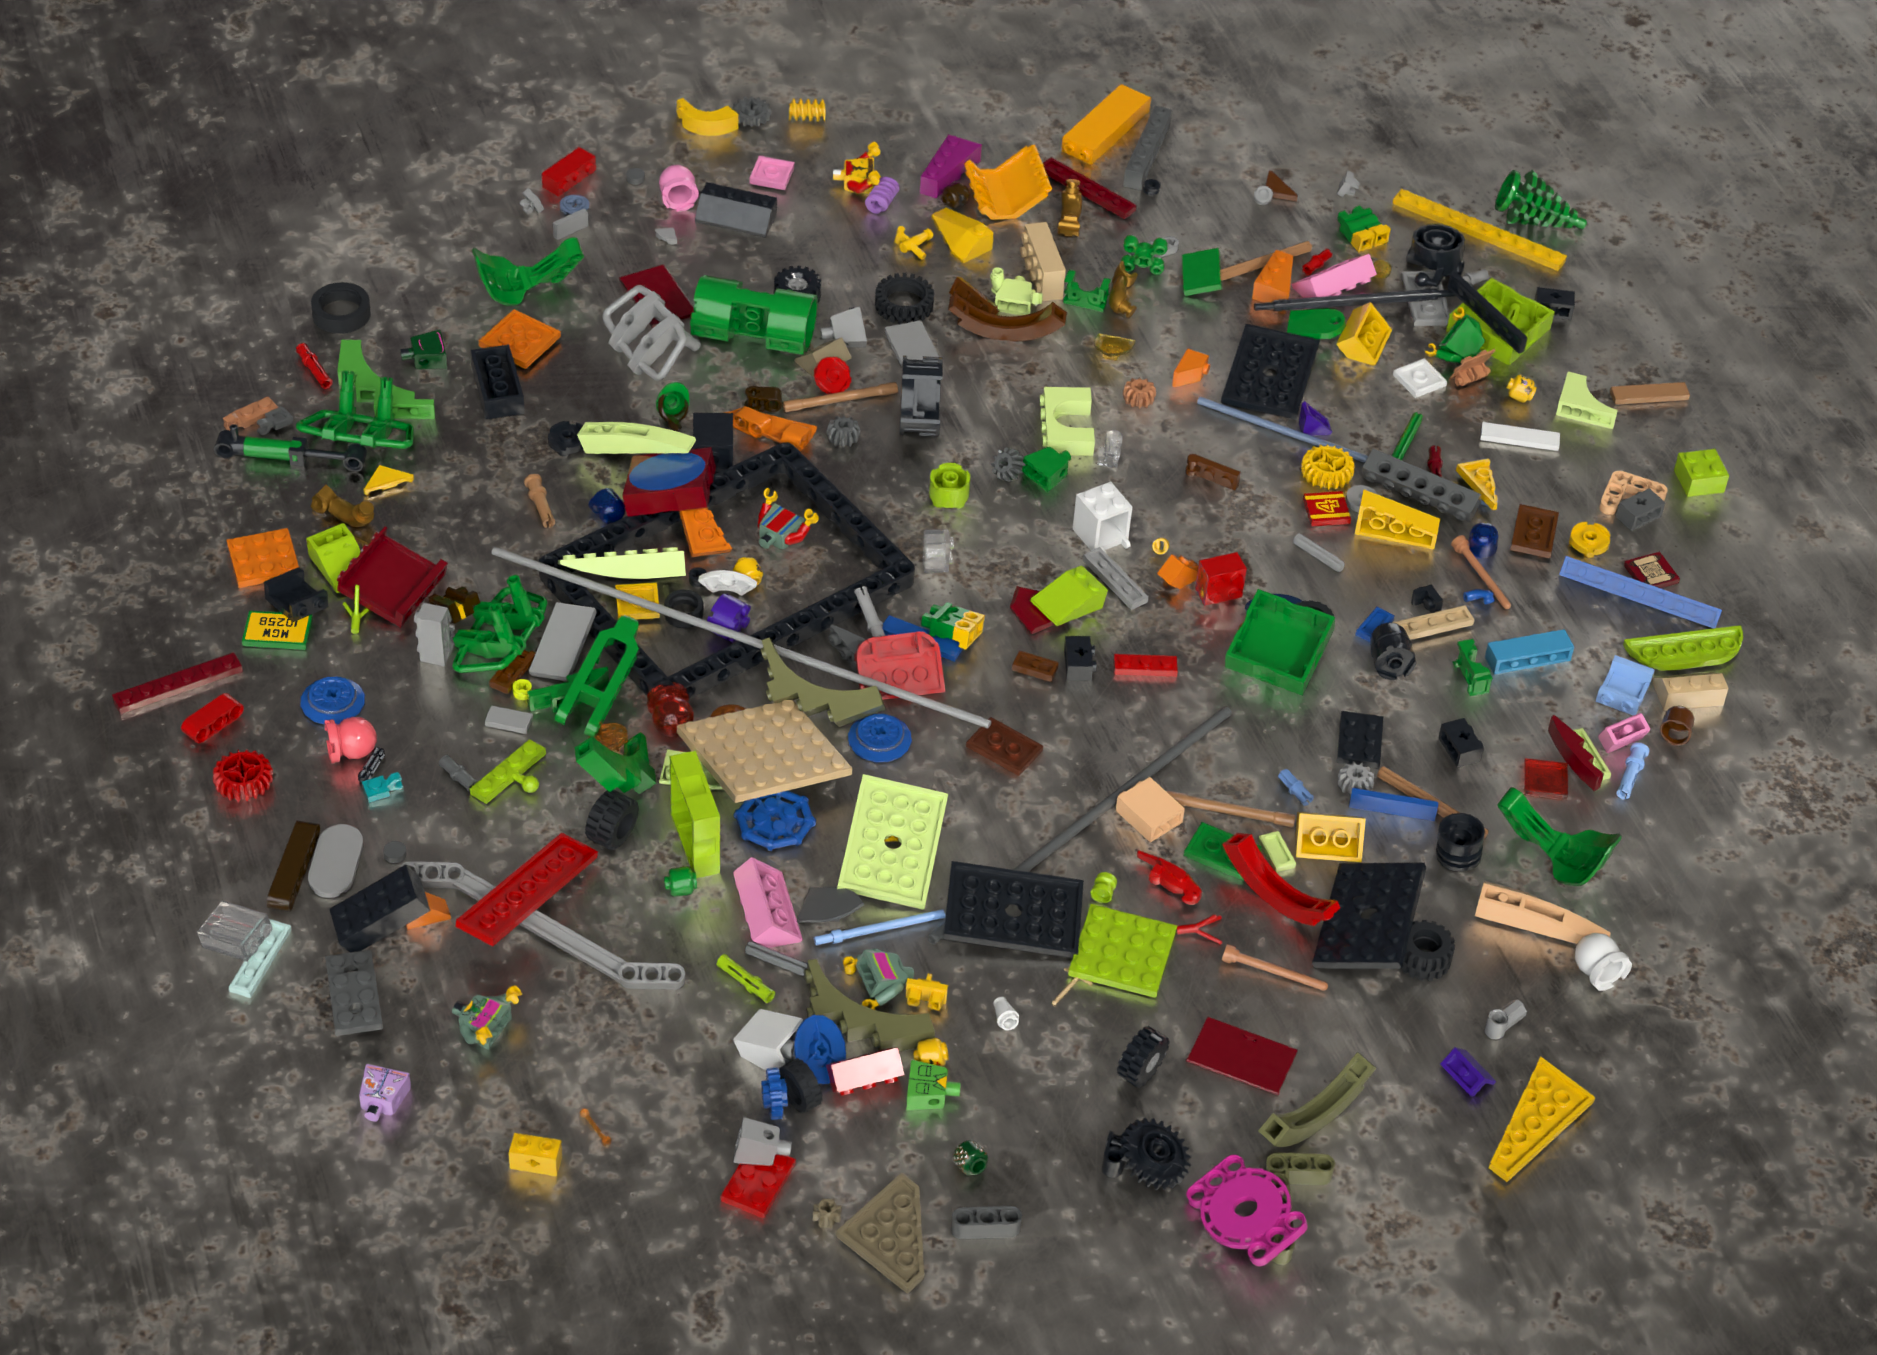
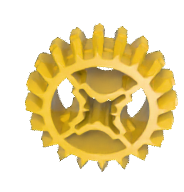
M1319 444L1318 447L1313 446L1311 450H1307L1301 464V472L1303 477L1307 479V482H1312L1313 486H1319L1320 489L1324 487L1327 490L1330 488L1337 490L1338 487L1343 488L1345 484H1349L1355 469L1353 457L1349 456V452H1343V448L1330 447L1328 444L1326 446Z

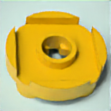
M1580 522L1572 528L1569 544L1578 552L1583 553L1586 558H1593L1595 555L1603 554L1608 550L1610 532L1601 524L1587 525V522Z

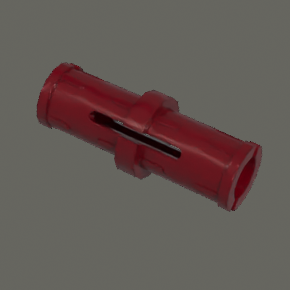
M1433 445L1428 450L1429 459L1427 466L1430 473L1442 477L1441 468L1443 467V460L1441 459V448L1437 446V451H1435V445Z

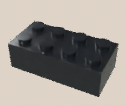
M509 344L470 350L471 367L485 420L525 414L524 396Z
M408 865L400 867L329 909L339 944L350 953L364 950L431 911L420 876Z

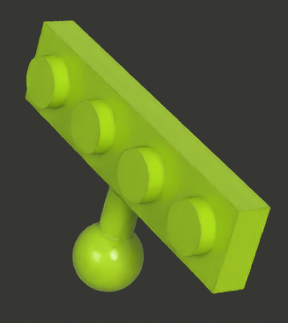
M529 739L472 786L470 794L487 804L514 781L522 784L523 790L527 793L537 791L539 788L538 779L534 776H524L522 774L546 755V749Z

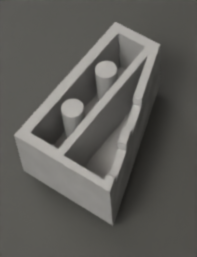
M423 603L420 610H417L415 613L414 622L417 623L416 638H418L417 652L420 653L421 662L445 666L455 645L453 641L455 627L449 623L452 621L447 607Z

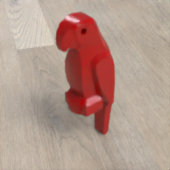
M1140 850L1137 852V858L1154 866L1149 875L1150 883L1155 885L1161 884L1172 893L1183 894L1184 896H1182L1181 900L1186 904L1194 905L1200 901L1202 890L1185 870L1160 857Z

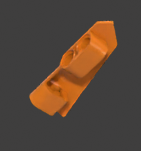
M746 406L724 412L733 413V428L755 438L764 436L779 444L791 443L800 452L806 447L817 431V426L761 413Z

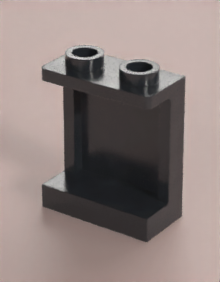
M300 567L264 581L265 599L292 622L328 608L327 591L322 589L317 592L306 583L304 570Z

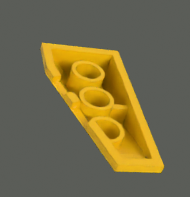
M944 208L932 214L931 217L938 230L942 232L945 243H948L950 252L962 263L992 250L994 232L982 222L949 208Z

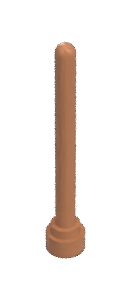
M1464 535L1456 537L1452 541L1451 546L1456 552L1466 557L1490 591L1494 593V596L1503 608L1509 609L1511 607L1510 602L1470 551L1469 541Z
M1227 944L1222 957L1223 962L1231 964V962L1236 963L1237 961L1323 991L1328 988V984L1324 981L1239 953L1240 950H1237L1235 946Z

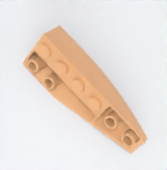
M1487 881L1483 883L1475 913L1476 917L1578 944L1583 937L1592 933L1606 934L1609 937L1611 933L1569 910L1544 901L1532 894Z

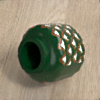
M968 1140L957 1146L953 1153V1161L964 1174L974 1176L985 1170L988 1163V1155L977 1142Z

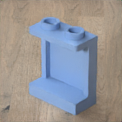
M1615 655L1607 677L1599 688L1596 702L1633 716L1636 715L1651 684L1655 669Z

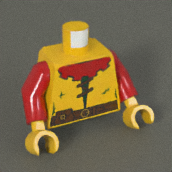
M871 142L868 145L869 152L866 151L856 159L845 160L844 170L833 169V180L844 181V190L858 194H870L874 185L879 184L881 176L877 170H874V158H872V155L878 156L880 154L879 145L876 142Z

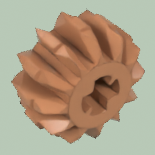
M1140 377L1138 380L1132 378L1131 381L1126 382L1123 390V398L1126 404H1131L1132 408L1135 406L1139 409L1141 407L1148 408V405H1153L1156 397V388L1153 382H1148V379L1141 380Z

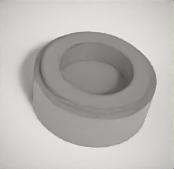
M1267 186L1258 187L1254 193V199L1260 205L1269 204L1273 197L1272 190Z

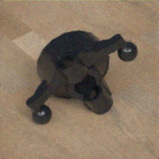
M1441 224L1424 225L1414 231L1406 262L1422 267L1425 266L1430 270H1436L1433 279H1429L1426 273H1418L1414 279L1417 286L1424 287L1430 285L1438 287L1444 276H1449L1453 272H1457L1460 276L1462 275L1465 265L1463 261L1465 239L1462 233L1457 229Z

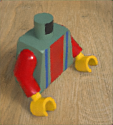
M766 488L764 491L766 502L762 504L758 515L757 527L759 529V537L761 538L759 539V544L765 549H768L771 545L779 549H785L789 545L801 543L809 532L810 525L818 522V515L816 513L813 514L811 509H807L804 513L806 519L777 504L772 506L771 503L777 500L778 494L774 491L773 495L768 497L770 489Z

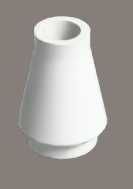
M998 997L995 999L993 1005L998 1025L1004 1030L1014 1029L1019 1023V1014L1007 1002L1006 998Z

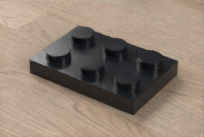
M1341 711L1337 763L1351 765L1354 761L1356 765L1363 763V767L1379 769L1384 716Z

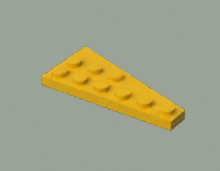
M1540 1056L1529 1083L1490 1162L1489 1169L1508 1182L1594 1103L1595 1097Z

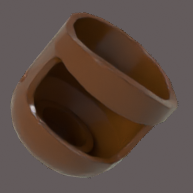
M1678 705L1669 708L1660 726V732L1664 740L1675 746H1682L1688 743L1692 735V727L1694 726L1695 718L1693 713L1684 706ZM1672 729L1679 732L1688 731L1689 735L1684 739L1677 740L1671 738L1668 733Z

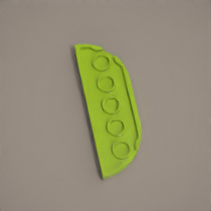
M1741 625L1639 637L1624 639L1623 646L1632 658L1659 671L1689 669L1724 664L1733 659L1740 650L1743 641V631Z

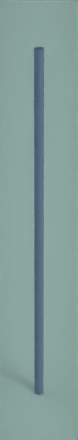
M1203 397L1198 399L1197 404L1312 445L1319 446L1320 444L1326 446L1328 444L1330 447L1343 448V452H1349V456L1357 461L1365 463L1368 458L1367 455L1212 400ZM1481 499V504L1484 505V506L1489 507V506Z

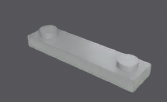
M1100 547L1083 555V561L1130 610L1148 603V596Z

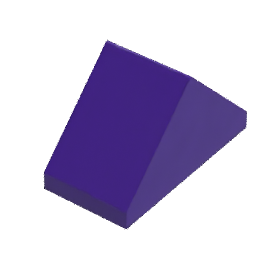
M1304 401L1301 405L1298 423L1301 432L1310 436L1330 435L1332 430L1329 420Z

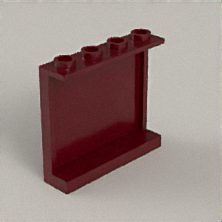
M384 526L380 532L377 531L373 535L369 545L365 544L360 555L351 560L348 569L340 572L337 578V591L354 600L355 585H359V604L401 628L444 578L448 563L440 559L437 564H434L386 536L387 527Z

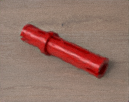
M306 343L299 344L296 347V352L302 358L304 366L310 369L323 389L331 387L333 381L318 362L316 354L310 351Z

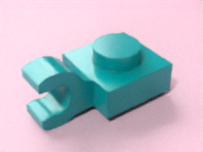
M393 773L386 780L382 775L362 781L368 802L390 797L389 791L402 789L400 773Z

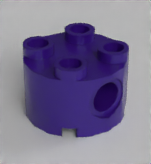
M728 593L722 594L711 609L714 612L713 617L708 616L707 621L739 632L742 628L745 629L750 622L748 614L751 606ZM717 634L718 636L732 643L736 642V640Z

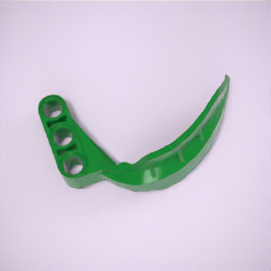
M575 237L566 239L555 251L534 266L529 267L515 266L504 257L485 254L475 247L472 249L478 274L489 295L496 302L507 306L519 305L523 300L525 292L540 283H557L562 281L584 258L579 240Z
M1513 787L1509 788L1497 804L1516 834L1528 842L1539 845L1553 862L1554 878L1565 885L1582 886L1587 883L1609 860L1614 848L1622 838L1620 833L1605 834L1595 830H1585L1575 835L1553 830L1533 809L1524 794Z

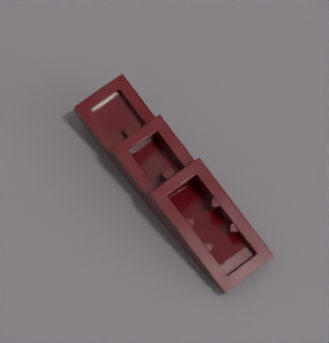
M1551 716L1548 732L1556 748L1577 776L1593 791H1596L1601 787L1604 773L1593 765L1594 756L1583 748L1585 740L1557 716Z

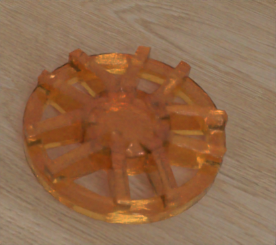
M617 723L602 725L597 733L599 736L595 737L602 745L612 751L617 750V752L624 743L628 742L627 729Z

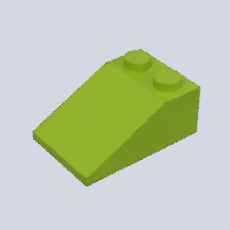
M1081 565L1063 573L1032 597L1031 602L1052 623L1059 626L1102 609L1108 589Z

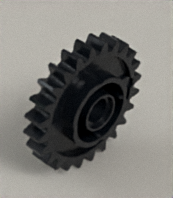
M1146 1117L1141 1122L1137 1119L1121 1134L1122 1138L1118 1142L1122 1145L1118 1151L1124 1154L1120 1160L1127 1162L1124 1168L1132 1170L1130 1176L1137 1175L1138 1183L1144 1180L1146 1187L1153 1184L1155 1190H1158L1160 1186L1163 1190H1166L1169 1186L1174 1188L1177 1184L1179 1185L1189 1173L1188 1169L1191 1166L1187 1162L1191 1156L1186 1154L1189 1147L1182 1145L1185 1139H1179L1177 1137L1179 1132L1173 1133L1171 1125L1167 1128L1164 1127L1162 1120L1157 1124L1154 1118L1149 1122Z

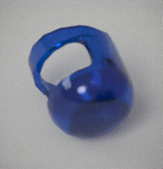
M605 488L597 492L588 504L591 511L599 514L600 520L606 524L622 519L626 512L623 500L611 488Z
M1480 522L1472 527L1468 541L1469 549L1475 557L1488 558L1496 553L1499 538L1496 527L1487 522Z

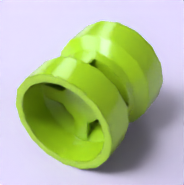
M1107 872L1098 873L1090 895L1099 903H1108L1111 901L1113 891L1117 886V879L1114 875Z

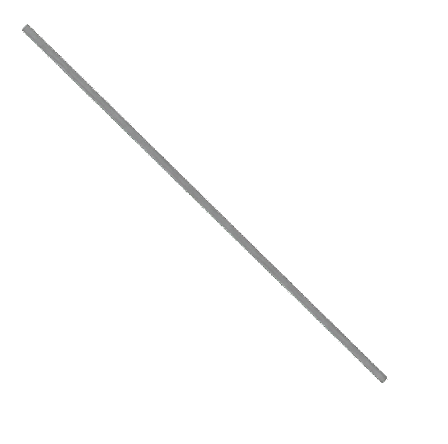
M497 547L492 549V555L748 645L763 648L762 640L509 551ZM774 645L780 656L868 687L876 685L882 692L985 728L990 727L991 720Z

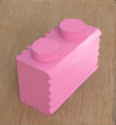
M1638 713L1606 727L1598 735V738L1606 753L1621 749V747L1624 748L1625 745L1628 746L1642 740L1650 731V727L1643 714Z

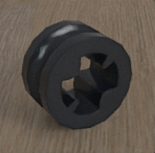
M1155 179L1145 181L1143 188L1145 194L1153 196L1159 193V181Z
M700 567L691 569L689 572L690 585L696 588L703 587L698 582L700 575L707 573V571Z

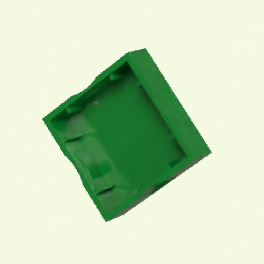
M1258 589L1246 612L1244 623L1236 632L1226 653L1225 667L1303 696L1334 632L1335 617L1309 607L1293 604L1285 598Z

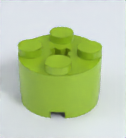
M956 463L940 464L939 468L933 469L930 474L929 496L933 501V505L938 508H963L969 498L970 473L967 470H963L962 466Z

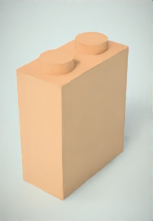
M1151 777L1144 781H1139L1134 787L1121 792L1117 797L1116 812L1150 843L1183 823L1185 808Z

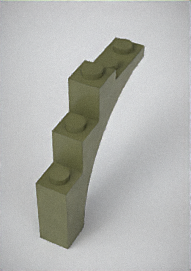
M770 638L762 640L763 648H760L764 660L768 659L770 664L767 670L771 681L767 682L769 689L766 690L770 702L780 703L783 700H796L799 710L804 711L807 717L828 710L827 714L831 723L835 722L838 727L886 710L880 690L876 685L860 690L841 691L811 684L797 676L785 665Z
M817 959L808 960L807 970H804L805 981L811 985L810 1006L806 1008L807 1018L812 1015H824L836 1025H839V1029L842 1034H845L847 1042L872 1038L873 1046L878 1047L879 1051L892 1047L898 1048L899 1052L915 1049L919 1041L934 1038L935 1030L929 1013L914 1015L890 1014L860 1005L843 995L830 983L822 972Z

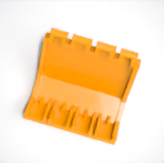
M1036 145L1025 146L995 169H980L970 159L964 163L967 170L965 174L971 181L969 185L975 193L973 196L979 204L978 210L983 216L987 215L991 220L1017 219L1046 198L1048 192L1052 190Z

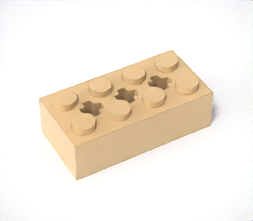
M1047 222L1025 224L1024 232L1021 234L1023 247H1020V254L1025 259L1026 270L1030 272V281L1034 282V290L1037 293L1043 294L1042 301L1063 299L1066 270Z

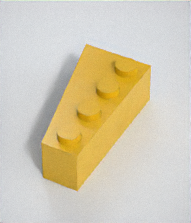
M1364 489L1355 534L1434 549L1440 518Z

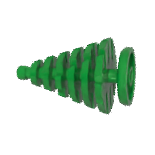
M1533 169L1523 176L1526 179L1525 183L1520 181V172L1512 170L1507 175L1495 201V210L1504 212L1508 208L1507 224H1515L1518 221V224L1526 225L1529 223V225L1538 226L1541 220V226L1548 227L1549 224H1552V227H1561L1563 223L1564 228H1572L1573 225L1579 229L1586 227L1587 220L1577 217L1578 212L1574 208L1570 210V204L1566 200L1560 203L1562 197L1558 193L1552 197L1554 189L1550 185H1546V182L1541 177H1537L1538 174Z

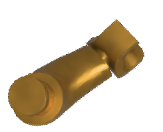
M1067 179L1066 183L1068 186H1066V189L1061 194L1062 213L1058 223V234L1064 235V237H1079L1080 223L1078 220L1082 210V193L1079 192L1077 185H1080V181Z
M1124 261L1119 263L1114 272L1109 305L1116 314L1120 312L1122 314L1126 313V317L1130 318L1137 307L1135 305L1131 306L1126 290L1127 287L1135 283L1138 274L1136 272L1133 274L1127 273Z
M327 485L311 498L312 503L310 507L314 511L323 514L328 510L336 518L353 527L366 526L374 518V506L371 502L363 501L357 505L351 504L338 497Z

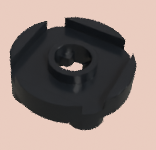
M569 421L554 424L548 434L549 446L563 457L583 450L577 436L583 425L577 422L576 425L569 424Z

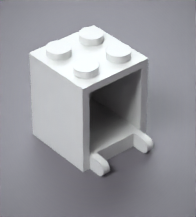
M1112 482L1076 494L1073 530L1091 551L1100 547L1106 553L1105 550L1120 544L1127 549L1130 547L1128 538L1132 506Z

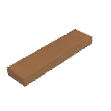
M1685 382L1613 386L1610 388V394L1615 405L1689 400L1690 397Z

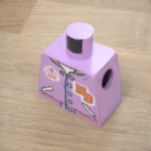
M366 1064L360 1090L361 1108L366 1110L365 1117L368 1120L377 1121L381 1113L393 1115L411 1088L409 1073Z

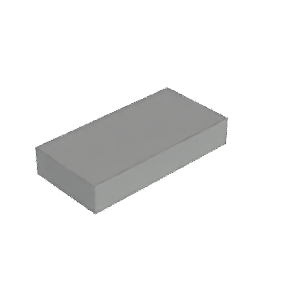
M582 209L553 222L554 238L559 240L588 227V212Z
M491 706L485 719V726L527 734L533 720V714Z

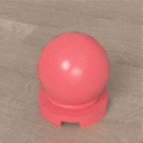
M349 717L343 719L338 725L335 724L334 719L325 720L324 722L325 731H328L329 736L326 744L331 763L340 762L342 755L349 759L366 757L377 743V734L373 725L363 717Z

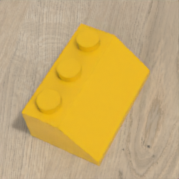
M1369 302L1353 309L1346 327L1336 344L1347 358L1369 365H1376L1392 332V328L1373 304Z
M1297 812L1296 857L1362 862L1365 818Z

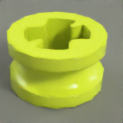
M519 679L512 686L513 696L516 699H528L527 691L532 690V685L528 680Z

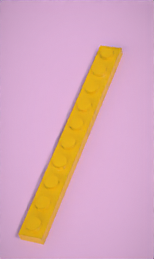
M1401 189L1393 198L1392 204L1450 226L1460 232L1556 271H1559L1566 262L1567 255L1428 200L1425 197L1418 196L1410 191Z

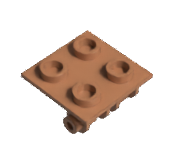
M1495 349L1488 352L1486 350L1481 351L1473 358L1471 356L1464 358L1461 361L1462 364L1453 370L1454 373L1449 379L1455 378L1457 386H1464L1487 377L1490 373V368L1485 366L1484 363L1495 352Z

